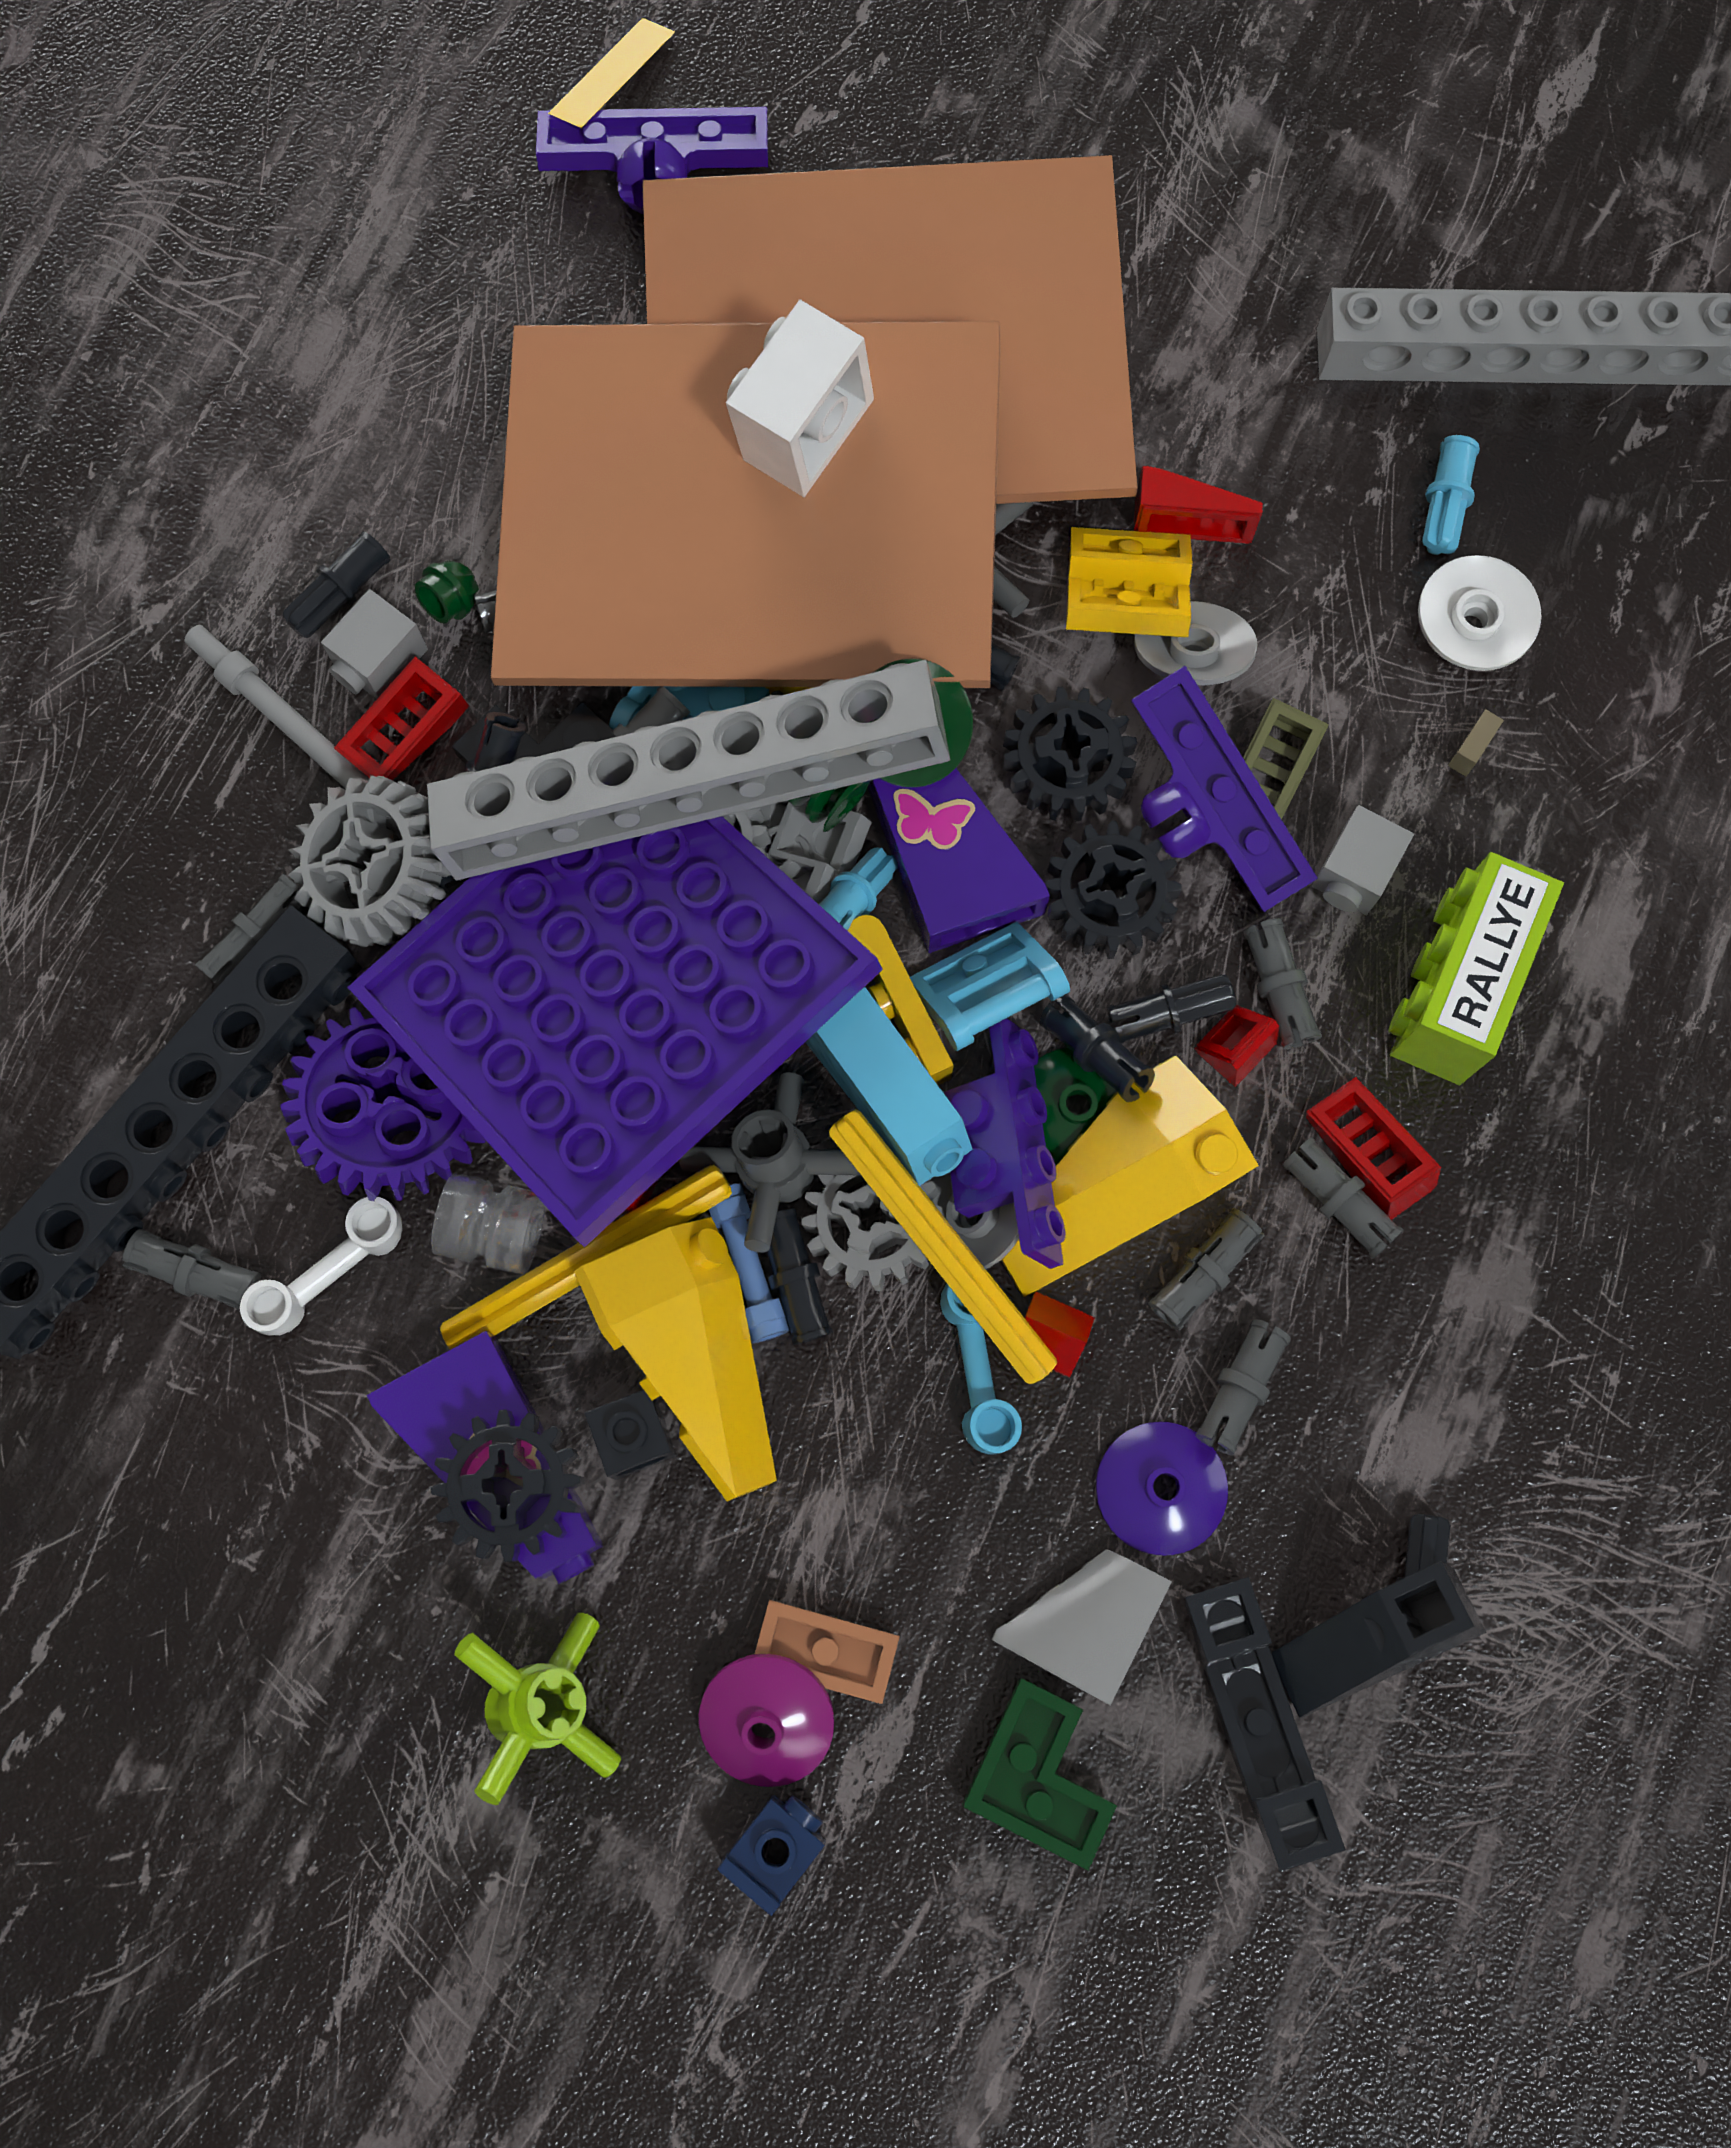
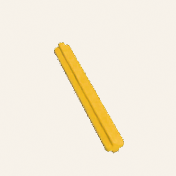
M855 1109L840 1118L829 1130L833 1141L1022 1379L1028 1384H1033L1045 1378L1057 1365L1056 1357L861 1111Z
M707 1166L609 1224L585 1248L580 1243L573 1245L446 1320L440 1326V1331L446 1345L451 1350L484 1331H488L495 1336L580 1286L574 1270L580 1266L667 1227L686 1223L729 1198L732 1191L725 1175L717 1166Z

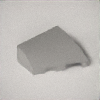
M787 800L760 807L765 818L761 825L767 827L771 837V844L761 847V849L766 852L768 859L815 902L821 903L830 892L831 882L839 873L850 872L855 866L872 822L862 814L850 811L834 828L828 832H823L827 819L819 823H811L805 816L808 803L794 807Z
M1105 1549L1083 1565L1082 1569L1060 1585L1057 1584L1046 1592L1038 1601L1015 1618L998 1627L991 1640L1111 1706L1172 1581L1113 1551Z

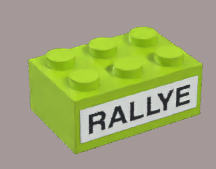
M1490 852L1475 870L1466 867L1458 879L1455 888L1449 887L1445 892L1433 922L1440 924L1441 927L1432 944L1425 943L1414 964L1411 977L1420 981L1414 988L1410 998L1404 997L1392 1018L1388 1032L1396 1035L1397 1038L1390 1056L1459 1086L1493 1059L1497 1054L1564 882L1493 852Z

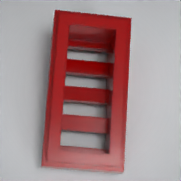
M1142 466L1135 498L1134 531L1191 535V539L1249 544L1252 543L1262 516L1263 503L1170 471L1151 466Z
M415 656L334 749L369 779L371 776H384L393 780L444 734L469 708V705L456 689ZM421 692L426 693L436 702L430 710L415 700ZM405 707L420 719L414 728L397 715ZM387 723L404 737L398 746L379 732ZM368 740H371L389 755L381 765L361 749Z
M1357 1077L1306 1111L1307 1120L1352 1178L1357 1175L1366 1184L1362 1191L1391 1219L1401 1214L1437 1186L1441 1166ZM1358 1106L1363 1113L1342 1129L1334 1123L1352 1108ZM1374 1127L1378 1134L1360 1147H1357L1352 1142ZM1390 1148L1394 1155L1378 1167H1375L1371 1160ZM1406 1169L1409 1173L1393 1185L1389 1182V1180Z

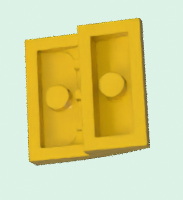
M1071 527L1066 629L1188 638L1191 622L1189 585L1193 564L1191 535Z

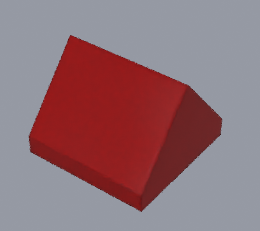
M1236 1005L1232 1011L1227 1012L1194 1049L1219 1074L1236 1087L1277 1044L1279 1025L1275 1019Z
M1035 1291L1024 1318L1056 1357L1057 1365L1053 1371L1070 1378L1087 1343L1095 1317Z

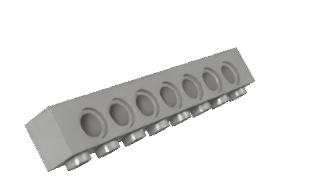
M1331 288L1317 327L1319 380L1731 385V293Z
M926 660L910 664L900 663L891 665L882 671L846 680H830L818 687L786 695H770L760 699L758 702L722 711H706L694 718L658 727H642L634 733L598 742H582L573 748L538 757H522L510 764L477 772H462L452 778L427 784L431 850L457 881L950 761L939 695Z

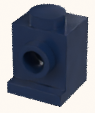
M773 1794L722 1859L717 1870L772 1916L782 1900L825 1846L826 1839L817 1832L823 1821L795 1796L791 1795L784 1804ZM780 1838L787 1843L789 1856L784 1862L774 1864L764 1857L763 1845L767 1840Z

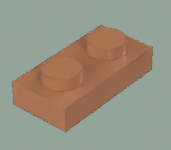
M769 1600L755 1654H774L790 1658L809 1669L826 1689L882 1704L900 1636Z

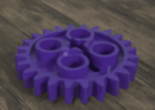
M353 1007L350 1009L351 1025L343 1028L332 1019L326 1021L330 1038L327 1041L313 1036L306 1038L313 1056L312 1058L292 1057L291 1063L295 1073L300 1078L283 1080L282 1085L286 1095L292 1100L280 1104L286 1122L292 1123L285 1128L292 1146L301 1145L297 1153L305 1167L316 1164L315 1171L320 1182L325 1184L338 1175V1184L342 1194L347 1196L361 1182L364 1185L369 1201H375L382 1186L390 1185L396 1201H401L405 1193V1183L414 1181L418 1189L425 1195L429 1193L428 1176L434 1172L448 1182L453 1180L449 1162L452 1159L469 1165L473 1162L470 1148L466 1142L485 1143L486 1140L439 1088L432 1090L418 1088L429 1077L374 1016L373 1018L364 1019L362 1014ZM381 1056L387 1058L378 1067L370 1069L360 1067L364 1061L371 1057ZM345 1079L354 1082V1084L346 1082L338 1083V1081ZM353 1109L359 1111L356 1117L348 1122H332L336 1114L343 1110ZM425 1116H441V1118L439 1120H431L426 1118ZM415 1131L419 1133L415 1140L408 1144L395 1145L390 1143L393 1137L400 1132Z

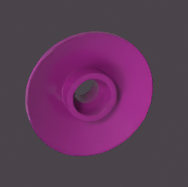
M754 1654L729 1663L710 1681L700 1704L699 1729L702 1741L709 1755L726 1773L751 1785L777 1787L788 1785L804 1778L822 1762L833 1737L834 1710L824 1685L805 1666L780 1655ZM757 1723H765L774 1730L775 1736L772 1738L760 1737L752 1731L751 1727Z

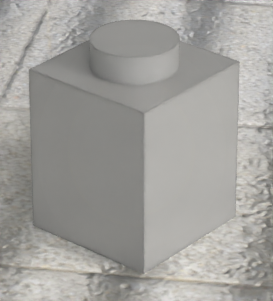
M371 589L360 598L321 641L333 663L328 669L333 677L352 693L358 694L363 688L376 699L379 698L415 656L420 659L428 650L416 623Z
M1357 805L1319 871L1318 879L1313 882L1311 887L1323 892L1324 899L1332 906L1346 912L1359 911L1367 915L1383 894L1414 833Z

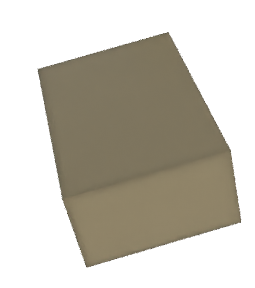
M1485 709L1448 766L1467 776L1504 720Z

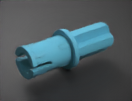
M1452 435L1444 438V442L1442 441L1440 444V456L1435 480L1426 489L1425 495L1430 505L1422 542L1427 547L1428 552L1434 555L1441 553L1452 554L1458 548L1465 510L1474 501V490L1470 486L1476 456L1479 454L1480 447L1475 439L1468 436Z
M883 848L870 849L850 872L839 873L831 882L830 892L819 905L848 930L855 918L869 915L876 907V896L892 879L893 872L898 868L896 858L887 855Z

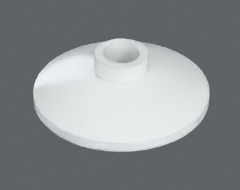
M1474 555L1454 559L1433 573L1420 595L1418 618L1424 637L1441 657L1465 669L1488 671L1508 666L1520 659L1528 651L1540 629L1541 606L1531 582L1518 569L1497 558ZM1474 616L1478 618L1483 628L1470 625L1464 617Z

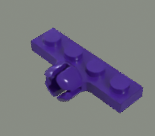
M767 107L599 110L582 128L548 114L550 111H538L536 136L538 170H610L617 172L620 198L630 208L641 214H644L643 180L687 178L691 170L699 168L768 167Z
M1186 666L1181 667L1130 701L1170 764L1172 772L1171 777L1166 783L1143 798L1141 804L1143 817L1149 828L1156 826L1180 810L1183 811L1187 820L1157 838L1162 843V848L1165 852L1174 858H1185L1206 844L1216 843L1223 849L1262 912L1267 911L1318 879Z

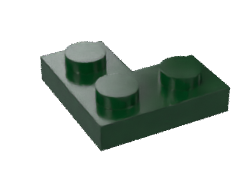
M1019 1678L962 1806L1089 1871L1117 1805L1055 1773L1083 1709Z

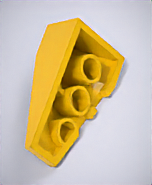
M1172 1056L1152 1068L1155 1072V1078L1146 1093L1142 1092L1134 1083L1131 1085L1140 1096L1136 1101L1126 1102L1116 1092L1106 1103V1108L1084 1134L1078 1136L1067 1149V1154L1056 1165V1179L1051 1183L1055 1207L1061 1214L1065 1226V1240L1061 1243L1063 1265L1049 1269L1024 1255L1018 1239L1011 1251L1001 1259V1262L1022 1297L1028 1296L1204 1200L1259 1166L1226 1108L1177 1056Z
M712 1217L667 1227L574 1270L601 1333L614 1350L624 1345L646 1375L639 1382L641 1387L652 1401L661 1396L681 1422L679 1427L680 1439L725 1500L728 1502L777 1481L740 1279L729 1256L726 1242L719 1234Z

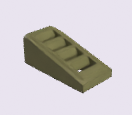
M1272 698L1248 744L1243 759L1250 770L1254 768L1284 783L1279 793L1259 783L1269 801L1274 804L1273 807L1282 820L1329 724ZM1272 727L1279 728L1304 740L1301 749L1298 750L1269 736ZM1262 747L1293 761L1294 763L1290 771L1259 757L1258 755Z

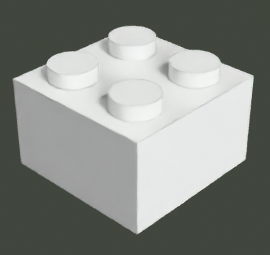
M799 299L787 318L780 317L773 323L766 335L763 346L764 350L751 368H743L735 376L728 389L726 406L743 460L800 496L805 497L874 400L864 337Z

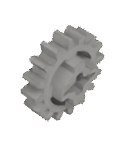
M818 1175L825 1187L823 1193L806 1192L805 1200L808 1205L817 1210V1214L802 1218V1226L806 1232L819 1233V1236L813 1238L807 1246L814 1257L829 1253L822 1266L829 1276L832 1277L845 1268V1282L850 1288L856 1289L862 1277L869 1276L875 1291H883L885 1275L893 1273L895 1278L904 1285L908 1283V1275L905 1269L907 1265L912 1262L923 1269L929 1266L926 1256L868 1184L850 1194L845 1193L854 1185L864 1182L865 1180L862 1176ZM926 1182L920 1186L931 1201L938 1195L934 1182ZM936 1206L938 1210L941 1212V1214L944 1216L942 1207ZM876 1208H881L887 1220L886 1223L875 1222L870 1231H866L859 1217L862 1215L872 1216ZM831 1221H835L839 1226L849 1229L850 1235L847 1241L849 1248L847 1253L835 1242ZM896 1244L903 1246L892 1255L877 1259L880 1252Z

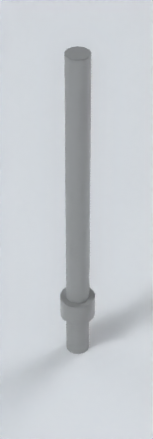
M196 625L188 631L185 636V643L215 669V679L233 695L242 694L345 789L349 778H362L369 781L367 776L334 749L335 746L258 677L259 669L240 651L231 652L202 625ZM386 816V826L402 840L396 822L391 816Z

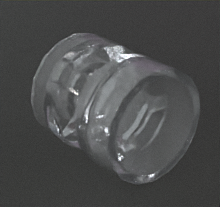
M455 1172L446 1182L439 1199L432 1229V1252L435 1255L471 1263L478 1255H482L486 1265L490 1268L524 1275L528 1271L538 1247L544 1221L545 1205L529 1189L507 1185L501 1193H497L490 1180Z

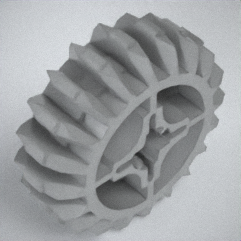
M371 776L369 781L362 778H349L346 790L340 787H328V805L322 803L309 804L314 815L311 824L296 825L305 837L302 846L289 849L295 858L300 859V866L289 873L288 876L295 883L303 885L294 899L300 902L302 906L309 908L307 918L317 926L324 927V932L329 933V936L342 941H347L348 939L350 943L362 947L373 946L374 943L384 946L395 945L397 935L405 936L416 926V918L423 920L432 912L430 903L433 898L442 900L448 897L443 888L439 886L442 877H448L451 874L431 850L428 797L416 792L415 787L402 781L396 783L384 776ZM386 816H391L400 830L402 840L394 841L393 831L386 828ZM349 881L351 893L356 894L358 897L359 908H356L348 898L343 882Z

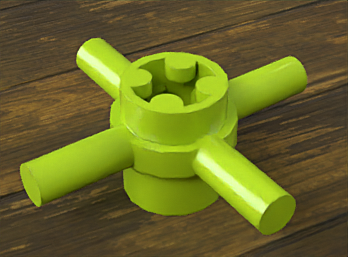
M585 1613L576 1614L548 1664H531L517 1670L474 1633L465 1636L455 1649L454 1655L492 1686L485 1701V1719L490 1732L502 1743L474 1790L475 1794L483 1801L492 1805H499L530 1749L552 1748L561 1743L603 1778L609 1777L619 1766L621 1756L582 1724L586 1713V1695L582 1683L573 1673L600 1627L598 1621L592 1616Z

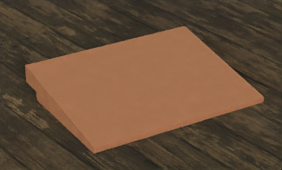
M1112 155L643 180L647 324L774 323L780 317L787 318L799 299L837 322L1000 321L1001 356L996 504L1136 497L1137 476Z
M1000 321L839 322L864 337L874 400L805 497L800 496L743 460L726 406L728 389L733 379L743 368L750 369L764 350V341L773 323L515 325L491 679L494 686L818 687L830 680H846L870 674L887 663L913 658L936 663L955 676L933 678V681L960 682L963 688H990L999 444Z

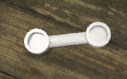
M368 1197L357 1201L350 1208L346 1216L345 1227L349 1236L346 1240L287 1287L275 1280H261L251 1285L245 1291L240 1303V1313L243 1321L253 1330L269 1336L282 1335L292 1331L300 1324L304 1316L305 1305L368 1254L376 1256L385 1255L396 1247L402 1233V1220L397 1209L387 1200L377 1197L375 1201H369Z

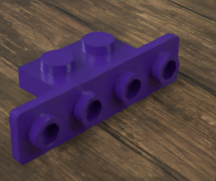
M1006 1018L989 1027L995 1073L943 1092L961 1116L973 1149L964 1155L959 1165L950 1172L955 1211L969 1218L1014 1203L1022 1253L1052 1269L1063 1265L1061 1243L1065 1240L1066 1233L1061 1214L1055 1207L1051 1183L1056 1179V1167L1053 1157L1046 1147L1043 1123L1047 1120V1108L1041 1093L1037 1089L1034 1066L1037 1065L1039 1060L1038 1050L1031 1034Z

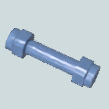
M732 1184L730 1185L732 1191L730 1197L710 1208L709 1212L716 1227L723 1230L748 1307L745 1309L750 1337L752 1343H759L781 1336L790 1330L779 1298L772 1299L757 1252L751 1251L744 1246L748 1226L746 1219L750 1217V1209L742 1185Z

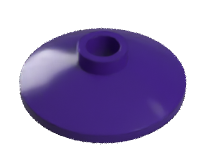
M1170 1422L1145 1423L1120 1435L1103 1455L1096 1477L1098 1507L1110 1530L1128 1546L1152 1555L1180 1554L1199 1546L1218 1527L1227 1505V1477L1222 1461L1214 1448L1209 1447L1196 1438L1195 1431ZM1161 1474L1169 1475L1176 1482L1177 1491L1170 1500H1162L1154 1492V1481Z

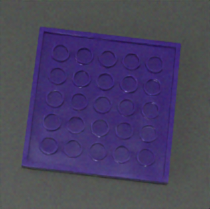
M721 816L470 877L349 985L348 989L569 1233L585 1248L883 969L875 955Z

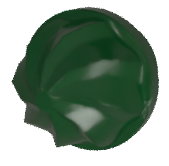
M450 560L432 563L423 570V578L415 584V593L423 609L434 620L443 624L451 619L461 620L466 617L475 604L473 595L479 591L475 575L467 566Z

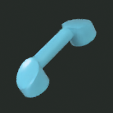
M946 1283L941 1293L940 1305L942 1313L948 1322L957 1326L971 1409L964 1415L962 1421L963 1434L967 1442L975 1450L982 1453L994 1455L1008 1451L1015 1446L1021 1436V1418L1011 1404L996 1399L984 1330Z

